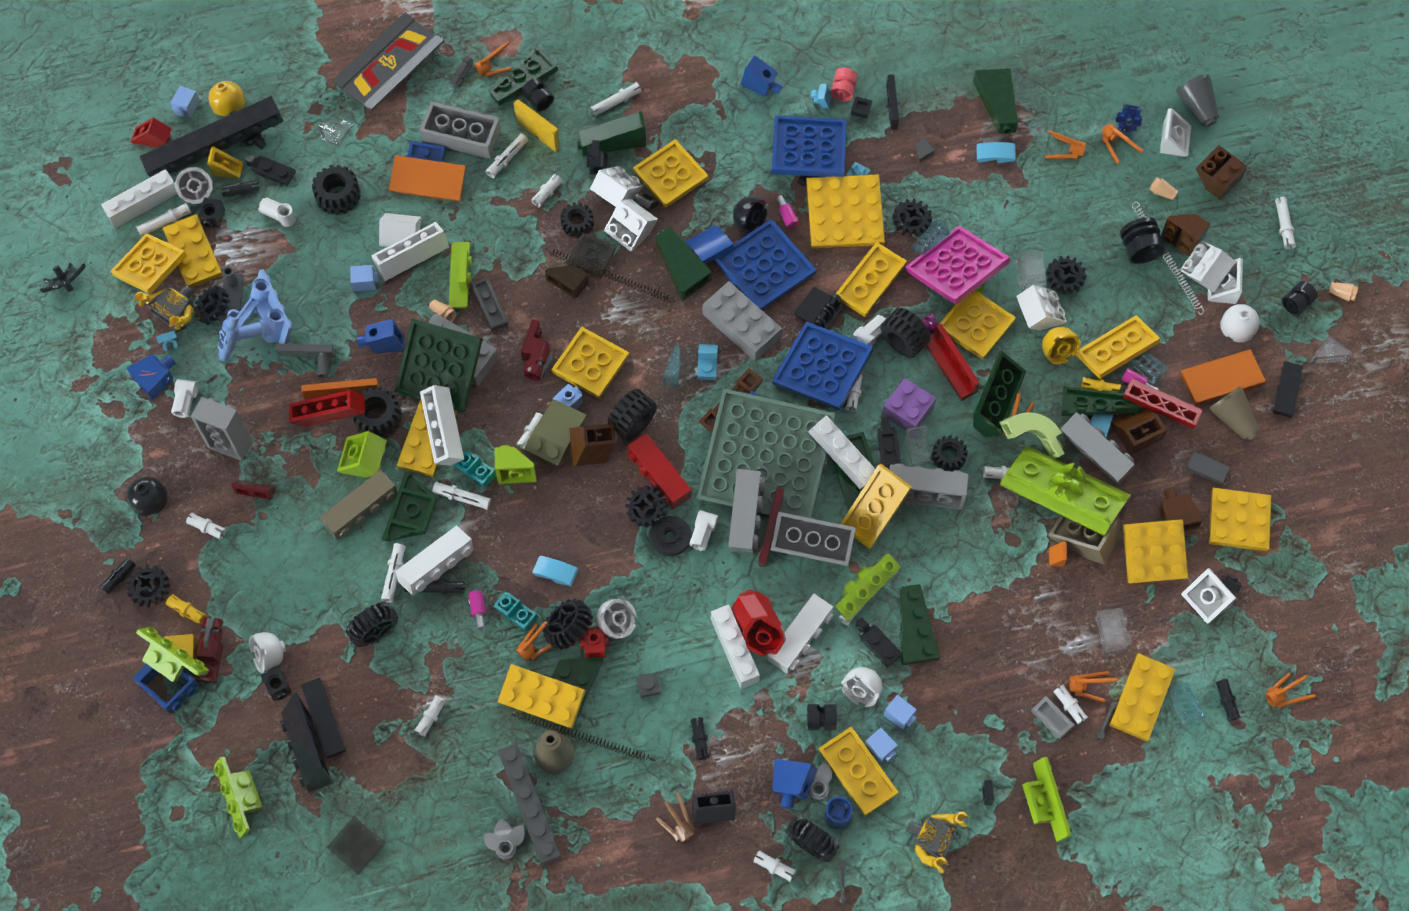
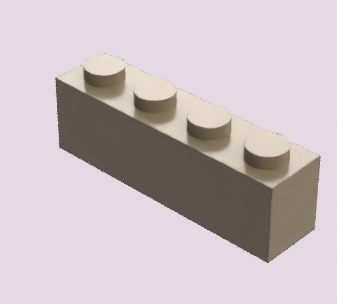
M379 470L320 516V520L336 540L343 538L349 534L353 527L361 525L371 513H376L385 502L393 500L398 493L396 486L382 470Z

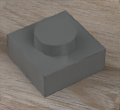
M656 673L636 677L641 698L660 694Z

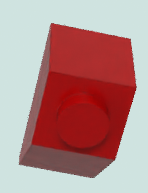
M153 117L135 127L130 142L158 148L169 142L172 128Z

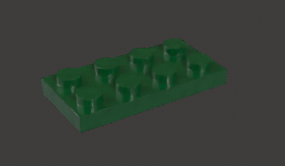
M864 432L846 436L875 468ZM832 459L847 510L849 511L864 487L859 489Z

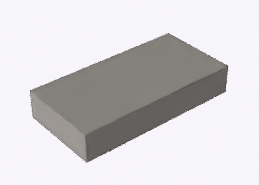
M1046 696L1031 710L1059 740L1075 726Z

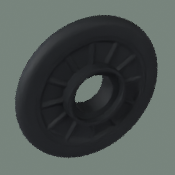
M676 516L662 517L661 522L656 521L655 526H652L649 532V540L652 547L658 553L666 556H675L684 552L689 547L692 538L689 525L683 519ZM674 532L676 534L675 539H666V533Z

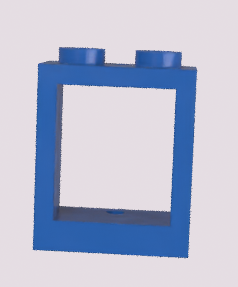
M146 664L132 678L169 714L177 711L182 706V702L187 697L192 696L199 686L197 681L183 669L181 676L188 683L166 703L147 686L159 674L158 671Z

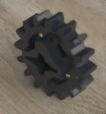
M914 198L912 202L906 199L905 204L899 202V207L895 206L892 215L893 225H897V231L902 230V235L908 233L909 237H911L915 233L916 237H918L919 232L925 234L926 229L930 228L932 211L928 210V205L922 206L923 201L916 203Z
M1067 255L1066 259H1063L1062 256H1059V260L1054 258L1052 263L1048 264L1045 274L1047 276L1046 282H1051L1050 288L1056 287V292L1062 290L1064 295L1066 291H1069L1070 294H1073L1074 289L1079 291L1080 287L1084 286V280L1087 277V274H1085L1086 268H1081L1082 262L1077 263L1076 257L1070 260L1069 255Z
M214 285V287L209 286L208 291L204 289L203 295H198L199 299L195 302L197 307L194 308L196 312L194 316L197 317L198 321L206 325H210V323L214 325L216 320H221V315H226L225 310L229 309L227 303L230 302V299H228L229 294L225 289Z
M645 485L643 489V487L638 486V492L631 491L633 497H627L630 504H626L625 507L630 510L626 512V515L632 516L630 521L636 522L635 525L641 527L642 525V527L648 528L650 525L654 527L655 521L661 522L660 516L666 515L663 509H666L667 506L663 505V502L667 499L661 497L663 492L657 491L656 487L652 486L650 488V486Z
M146 564L145 569L139 566V572L132 571L133 578H127L130 583L125 585L126 589L129 590L127 595L134 604L137 602L140 607L144 603L148 608L151 606V603L157 606V600L164 601L163 594H169L166 589L171 587L168 582L169 577L162 568L158 570L156 565L152 569L148 564Z

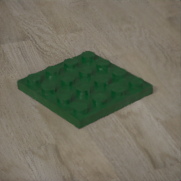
M412 319L394 392L421 400L420 391L433 385L448 387L453 409L465 412L483 338L418 319Z

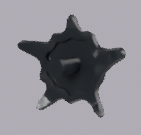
M69 263L68 268L64 272L59 265L55 266L52 270L56 277L44 279V282L49 283V285L41 288L40 291L45 293L62 287L67 292L72 291L74 288L70 282L86 268L85 263L78 269L73 268L72 263Z

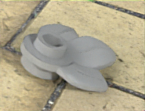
M826 762L818 768L808 794L816 800H823L829 794L828 784L832 780V771ZM822 787L823 792L817 793L816 788Z
M500 819L495 826L494 833L484 834V842L488 849L496 851L499 858L507 860L515 855L516 847L523 843L525 830L523 825L512 829L506 821ZM505 846L510 848L507 853L502 852Z

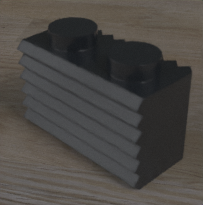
M733 791L702 793L701 795L697 794V796L694 794L692 796L694 824L735 820L736 803Z

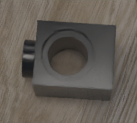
M204 197L198 214L203 226L207 228H220L226 210L222 200Z
M279 666L260 675L273 701L283 700L292 692ZM276 682H281V686L279 688H272Z

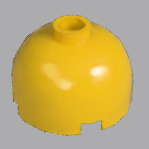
M222 81L215 84L208 95L210 107L219 116L230 115L229 113L237 112L246 103L241 88L231 81Z
M1061 326L1048 331L1042 340V350L1045 357L1052 364L1058 365L1067 362L1068 360L1065 358L1071 355L1074 357L1081 345V341L1076 333L1067 327Z

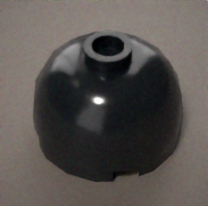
M753 196L741 199L733 208L735 225L748 234L754 231L757 226L763 225L768 212L764 205L766 202Z
M153 477L136 479L127 491L130 507L136 514L141 516L158 514L164 509L168 499L164 485Z

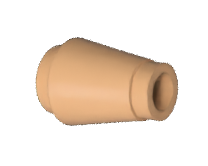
M1158 177L1155 178L1149 189L1152 191V194L1171 200L1178 193V190L1163 178L1160 179Z
M1332 282L1329 293L1348 302L1350 300L1355 301L1359 287L1350 283Z
M433 300L429 304V309L434 314L436 313L450 322L454 321L456 312L453 307L437 300Z

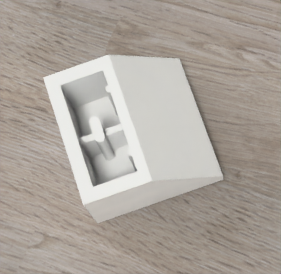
M616 166L599 170L590 189L617 207L621 200H633L636 194L643 189L644 185L639 182L638 178L625 173L622 167Z
M621 200L604 231L632 252L650 235L658 219L634 200Z
M1201 240L1179 271L1203 287L1215 292L1236 261L1224 251Z
M1032 285L1016 296L1029 328L1040 331L1067 323L1065 312L1060 306L1059 297L1054 290Z

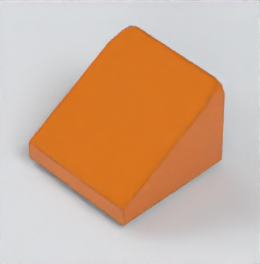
M1065 541L1049 548V565L1063 567L1067 561V543Z

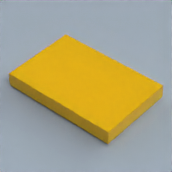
M517 99L513 103L516 123L557 152L560 149L558 128Z

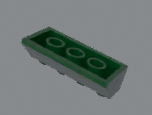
M1002 350L998 352L973 415V427L985 437L1002 435L1003 429L999 422L1009 417L1026 374V370Z

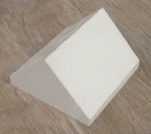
M1172 108L1168 109L1163 122L1160 153L1186 157L1189 153L1191 125Z
M385 213L379 220V246L388 247L419 231L422 218Z
M1242 258L1235 259V264L1215 292L1208 289V301L1229 304L1237 303L1242 293Z
M1210 568L1182 593V596L1207 624L1230 608L1236 599Z

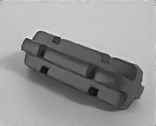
M470 56L463 58L462 63H460L450 80L454 87L460 86L473 64V59Z

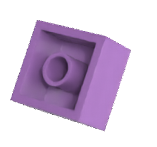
M904 378L883 406L882 416L889 417L891 422L914 436L933 410L936 397Z

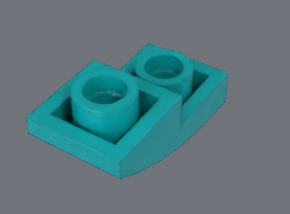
M466 450L463 453L464 460L454 465L468 477L486 488L496 477L495 469L483 463L479 457Z
M506 591L493 605L497 611L526 632L538 618L537 613L524 606L519 599Z

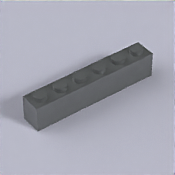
M515 743L498 750L542 868L561 862L560 853L518 744Z

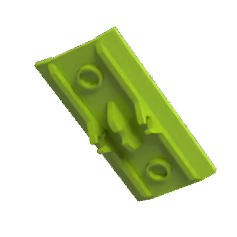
M1026 446L1007 471L1000 485L1105 536L1131 495L1086 474L1080 466L1078 469L1073 468L1074 463L1067 465L1034 448Z

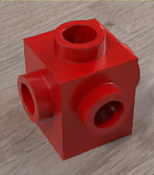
M590 627V630L585 633V637L580 639L581 649H585L586 658H606L605 647H609L608 636L604 635V632L598 627Z

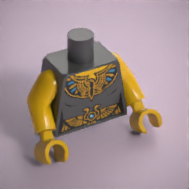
M187 285L180 291L173 287H168L151 295L143 292H137L134 301H139V306L143 307L147 303L150 312L176 331H179L182 326L192 321L193 305L189 297L194 291Z
M965 812L926 816L923 825L912 820L910 821L906 831L917 836L913 846L923 864L937 868L940 873H944L941 866L943 864L949 866L944 857L959 826L957 824L959 823L962 827H967L968 825L962 821L964 818H970Z

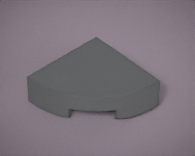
M922 138L917 145L916 155L919 162L934 154L935 151L925 138Z

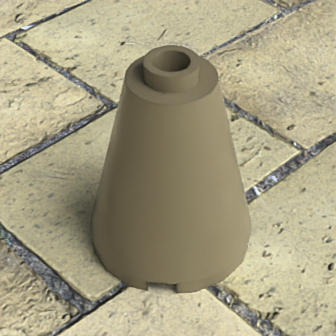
M1241 386L1209 407L1213 414L1243 439L1248 438L1251 440L1259 434L1257 430L1260 427Z
M549 730L544 732L534 747L535 762L543 771L549 773L563 771L572 763L574 758L572 742L565 735L556 731Z

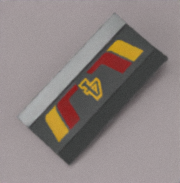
M404 12L335 77L333 82L364 107L373 111L444 43V39L430 32L408 13Z

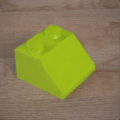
M370 431L347 437L337 472L364 478L373 476L381 468L380 463L386 450L387 440Z
M508 445L495 448V472L498 484L537 482L534 463L519 450Z

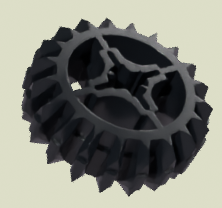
M568 599L565 603L561 602L560 606H556L555 610L550 612V616L546 617L548 624L542 632L544 633L545 640L552 647L559 648L560 650L568 649L570 645L574 647L577 641L580 642V639L585 637V633L590 630L589 626L593 623L591 621L593 619L592 611L580 599Z
M386 602L371 605L369 608H365L364 611L359 612L349 622V625L346 627L347 637L351 643L358 647L373 644L375 641H379L380 638L385 637L395 627L399 618L393 606Z
M795 816L787 825L785 830L787 836L801 849L817 859L830 862L837 854L839 849L837 841L818 827V825L799 816Z

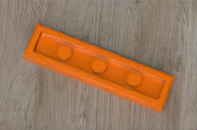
M372 378L302 385L301 392L306 400L348 390L361 394V391L365 390L367 392L369 391L368 388L371 387L373 390H376V387H380L378 379Z

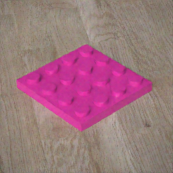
M959 225L905 268L907 273L957 305L1008 265L1010 257Z

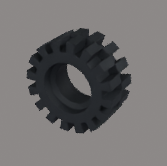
M574 202L573 206L568 204L567 209L563 208L560 220L562 230H564L566 235L569 233L570 237L573 234L575 238H578V235L585 237L584 233L588 235L590 233L589 230L592 231L594 225L593 213L586 204L582 207V203L579 202L576 205V202ZM574 216H581L584 218V221L581 224H572L570 219Z
M949 435L948 438L943 436L942 440L939 438L937 443L934 444L932 451L934 465H938V468L941 469L944 468V471L960 470V467L964 466L968 454L966 444L963 445L964 441L962 439L958 441L959 437L955 436V439H952V435ZM946 448H951L956 451L957 457L949 460L944 458L942 452Z

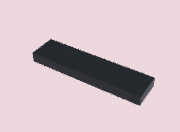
M319 677L301 684L326 758L328 759L346 752L321 678Z

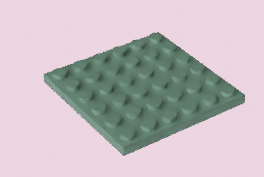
M723 388L696 499L733 508L737 469L761 471V475L765 480L764 492H760V496L763 499L762 511H758V514L770 516L776 488H782L785 493L780 512L812 518L827 452L808 431L826 415L834 423L836 413Z

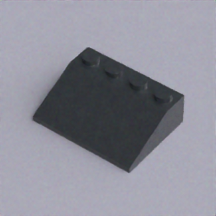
M295 693L281 713L283 720L280 721L283 732L288 733L289 739H286L289 750L294 751L295 757L292 760L295 768L300 769L301 775L298 776L302 788L306 787L309 792L333 783L309 712L299 695Z

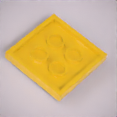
M676 139L633 167V172L665 208L709 179V175Z
M146 233L110 272L114 277L151 295L183 261L187 254L184 250Z
M975 290L955 305L940 324L943 325L952 340L983 360L1015 322L1016 317Z
M581 327L551 371L556 376L600 399L628 359L629 352Z
M1213 488L1211 490L1209 544L1267 552L1270 541L1271 495Z
M1183 519L1123 524L1128 583L1188 578Z

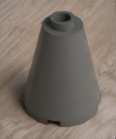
M1206 74L1205 78L1203 75L1194 77L1184 83L1185 87L1182 89L1179 86L1176 90L1177 94L1200 123L1207 126L1215 124L1219 115L1210 75Z

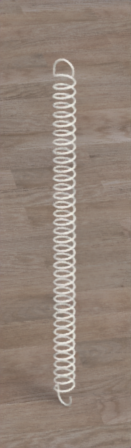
M1134 209V212H1136V215L1142 214L1141 212H1140L1139 214H1137V212L1141 211L1140 209L1137 210V211H1135V209ZM1173 264L1172 266H1169V265H1168V267H1170V270H1172V272H1173L1174 269L1178 268V266H1176V267H1174L1173 269H1171V267H1173V266H1175V265H1174V264ZM1183 274L1180 275L1179 277H1176V276H1175V278H1177V281H1179V282H1180L1181 280L1185 279V277H1183V278H1181L1180 280H1178V278L1182 277Z

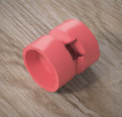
M850 68L837 69L830 92L831 96L838 101H850L853 98L858 74Z

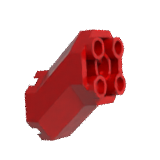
M753 590L740 593L733 603L731 610L746 640L747 649L759 656H766L768 653H772V655L777 654L785 643L786 636L782 623L773 610L770 598Z

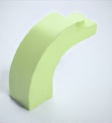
M1021 413L999 422L1008 439L1015 438L1024 432H1030L1041 440L1050 457L1057 458L1065 454L1062 450V443L1056 438L1062 432L1053 421L1041 414Z

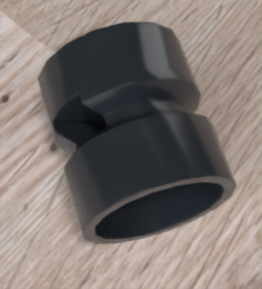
M539 78L529 80L522 88V94L530 101V104L537 112L546 110L554 102V95Z
M1300 281L1293 287L1292 291H1289L1282 298V304L1289 313L1298 316L1317 299L1318 293L1310 283Z
M807 704V729L820 730L823 727L824 730H836V704H824L823 707H820L819 704Z

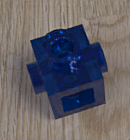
M1122 104L1121 112H1117L1115 120L1121 131L1131 133L1137 130V126H1141L1143 116H1140L1141 107Z

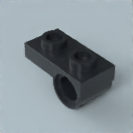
M592 140V147H588L586 167H590L591 175H597L599 170L607 169L608 154L604 151H599V140Z

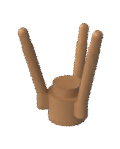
M677 792L676 796L686 822L680 820L669 801H665V804L678 824L675 827L676 832L659 817L656 818V821L674 837L676 842L680 840L681 843H684L695 835L693 831L695 828L691 823L681 795Z

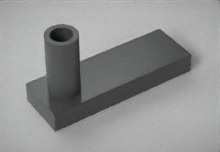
M230 266L225 267L222 271L224 275L223 289L229 294L228 299H230V302L227 303L229 309L225 310L226 315L220 316L221 326L224 320L227 319L229 310L235 309L240 312L242 307L243 274H235Z
M276 343V352L279 356L318 357L317 376L322 378L329 376L330 357H335L336 355L333 345Z

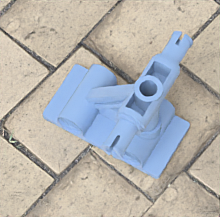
M264 269L259 270L258 277L253 282L250 298L240 312L235 309L228 311L227 319L224 320L222 329L219 332V353L217 357H219L221 362H227L230 359V353L234 351L236 341L259 335L268 343L279 342L280 344H287L290 340L289 336L293 329L290 319H287L285 308L280 304L277 291L273 290L270 277L266 275ZM252 313H258L260 320L257 323L243 326Z

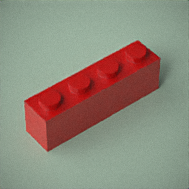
M352 390L289 404V422L303 427L365 414L364 395Z
M647 433L628 445L627 455L632 463H637L642 476H647L650 480L651 487H656L657 491L663 492L661 497L667 499L664 502L666 506L670 505L674 510L692 497L691 488Z

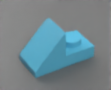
M699 344L697 379L716 380L718 345Z

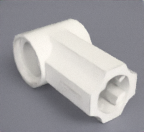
M268 197L263 198L260 202L259 212L280 221L281 225L290 227L296 222L295 214L289 204H281Z
M877 315L866 326L859 327L851 338L873 346L876 339L882 334L880 327L886 319L883 316Z
M177 379L174 388L175 399L171 413L180 418H185L189 416L193 398H196L198 394V382Z
M699 510L695 521V530L690 540L691 547L699 551L706 550L711 533L716 528L718 515Z

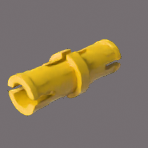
M1085 377L1082 378L1083 383H1081V388L1119 392L1118 390L1121 387V384Z
M174 594L166 601V605L179 612L180 616L187 617L198 625L206 617L205 613L197 610L190 602L186 603Z

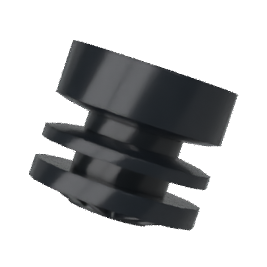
M1143 217L1123 226L1119 234L1122 243L1126 247V254L1132 264L1151 262L1166 252L1167 247L1163 237L1160 235V229L1155 218Z

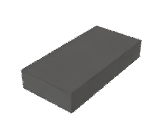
M1194 451L1186 470L1222 485L1230 467Z

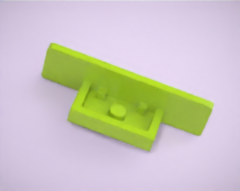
M452 242L449 306L454 309L468 308V287L472 281L471 272H469V267H472L469 242Z
M888 553L875 566L863 567L857 573L858 577L854 581H849L844 586L845 590L841 593L843 598L835 605V608L846 620H850L901 566Z
M147 627L137 630L136 633L151 643L142 661L172 682L179 679L184 667L197 676L208 673L209 669L204 666L203 662L190 657L187 651L174 646L171 640L158 635L155 629Z
M223 756L215 763L214 772L219 777L221 792L225 795L227 801V810L232 815L234 821V830L238 833L239 838H244L250 830L245 813L260 810L262 804L250 770L230 774L226 759Z
M1043 757L1033 763L1038 781L1026 782L1022 786L1034 824L1051 822L1055 839L1058 842L1071 836V832L1048 758Z

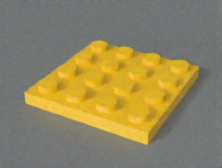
M879 174L806 179L811 249L874 246L876 242L884 245Z

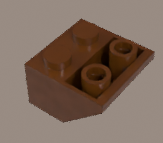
M1218 145L1196 167V171L1206 190L1221 200L1243 178L1248 166Z
M1196 214L1169 216L1161 236L1166 243L1172 244L1181 253L1190 256L1199 242L1204 240L1210 223Z
M1145 407L1140 408L1139 413H1130L1111 422V426L1130 455L1163 440L1167 432L1159 416Z
M614 423L569 428L573 466L606 463L616 443Z

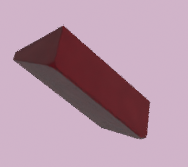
M242 480L231 484L236 494L269 500L273 499L276 489L275 486Z

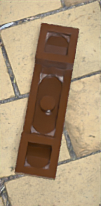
M748 368L736 381L737 384L731 390L749 394L751 391L755 393L763 379ZM720 402L698 421L711 434Z

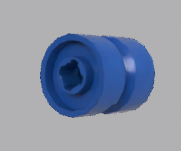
M839 796L828 801L825 810V821L829 827L840 830L849 824L853 811L850 801Z

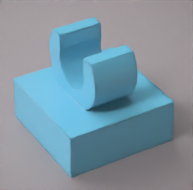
M820 84L819 90H812L811 98H814L813 102L816 104L820 103L822 109H829L831 91L828 85Z
M854 162L846 176L870 175L871 170Z
M175 330L156 336L158 344L164 342L163 349L165 351H168V342H172L174 348L178 347L176 340H174V338L178 337Z

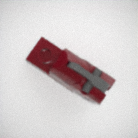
M532 319L521 349L522 360H525L523 373L528 379L540 381L552 362L553 356L550 354L548 341L540 339L542 329L540 328L539 321Z
M203 618L196 658L203 662L209 671L204 675H196L195 680L197 682L217 684L224 647L221 643L223 620L219 618Z

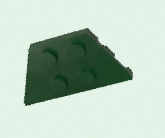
M405 471L383 533V541L426 534L437 502V496L430 490H427L421 482L414 479L407 471Z
M602 657L559 660L551 677L586 690L574 726L603 663Z

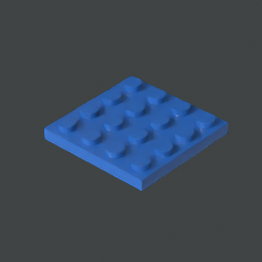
M775 115L771 174L844 177L846 119Z
M772 219L734 243L733 249L713 259V262L732 284L761 310L767 308L817 272L815 267Z
M806 322L774 376L772 384L840 411L873 353V346Z

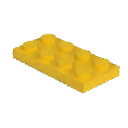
M197 214L162 227L169 244L184 250L187 254L178 265L187 286L193 288L223 276Z
M876 242L836 292L841 297L840 302L866 317L905 267L907 260Z
M1136 315L1077 350L1076 356L1101 379L1159 344L1160 337Z
M420 400L400 454L397 468L434 477L439 464L434 463L422 400Z
M878 465L840 524L856 527L854 538L868 549H871L912 486L884 465Z
M1138 653L1109 726L1147 742L1176 669Z
M510 664L498 703L573 729L586 690Z
M852 726L818 748L823 759L830 766L864 816H867L899 794Z

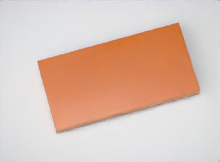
M395 155L389 191L460 202L466 166Z
M1251 349L1187 368L1180 372L1195 405L1224 397L1239 386L1244 391L1263 385L1266 382Z

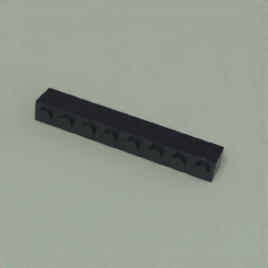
M270 96L141 155L140 159L149 177L165 169L170 174L179 171L183 167L195 164L205 157H209L212 147L219 150L227 149L233 144L245 141L255 134H260L268 128L279 125L284 120L273 97Z

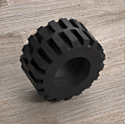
M330 165L327 169L324 167L322 172L318 171L317 177L313 178L312 189L319 208L324 212L328 211V214L331 215L333 213L340 215L341 212L346 214L349 209L352 211L354 205L357 206L359 203L358 199L361 197L360 187L354 172L348 170L346 166L341 168V165L336 167ZM334 187H345L339 193H328Z
M895 309L880 327L881 333L888 344L898 353L908 358H914L931 341V335L926 325L919 317L907 309Z
M372 387L368 388L369 391L367 392L365 390L361 391L365 399V414L352 416L358 432L370 431L379 437L384 436V438H387L389 433H395L394 428L398 429L402 418L401 410L392 392L389 393L385 388L382 391L381 387H376V390H373ZM374 408L386 409L385 414L380 418L370 419L366 417L368 411Z
M634 389L624 395L614 406L609 415L608 424L614 423L615 432L625 440H630L639 435L649 425L657 410V404L640 389Z

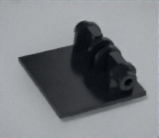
M814 286L794 312V315L806 322L828 329L845 304L840 302L841 297L838 294L830 296Z

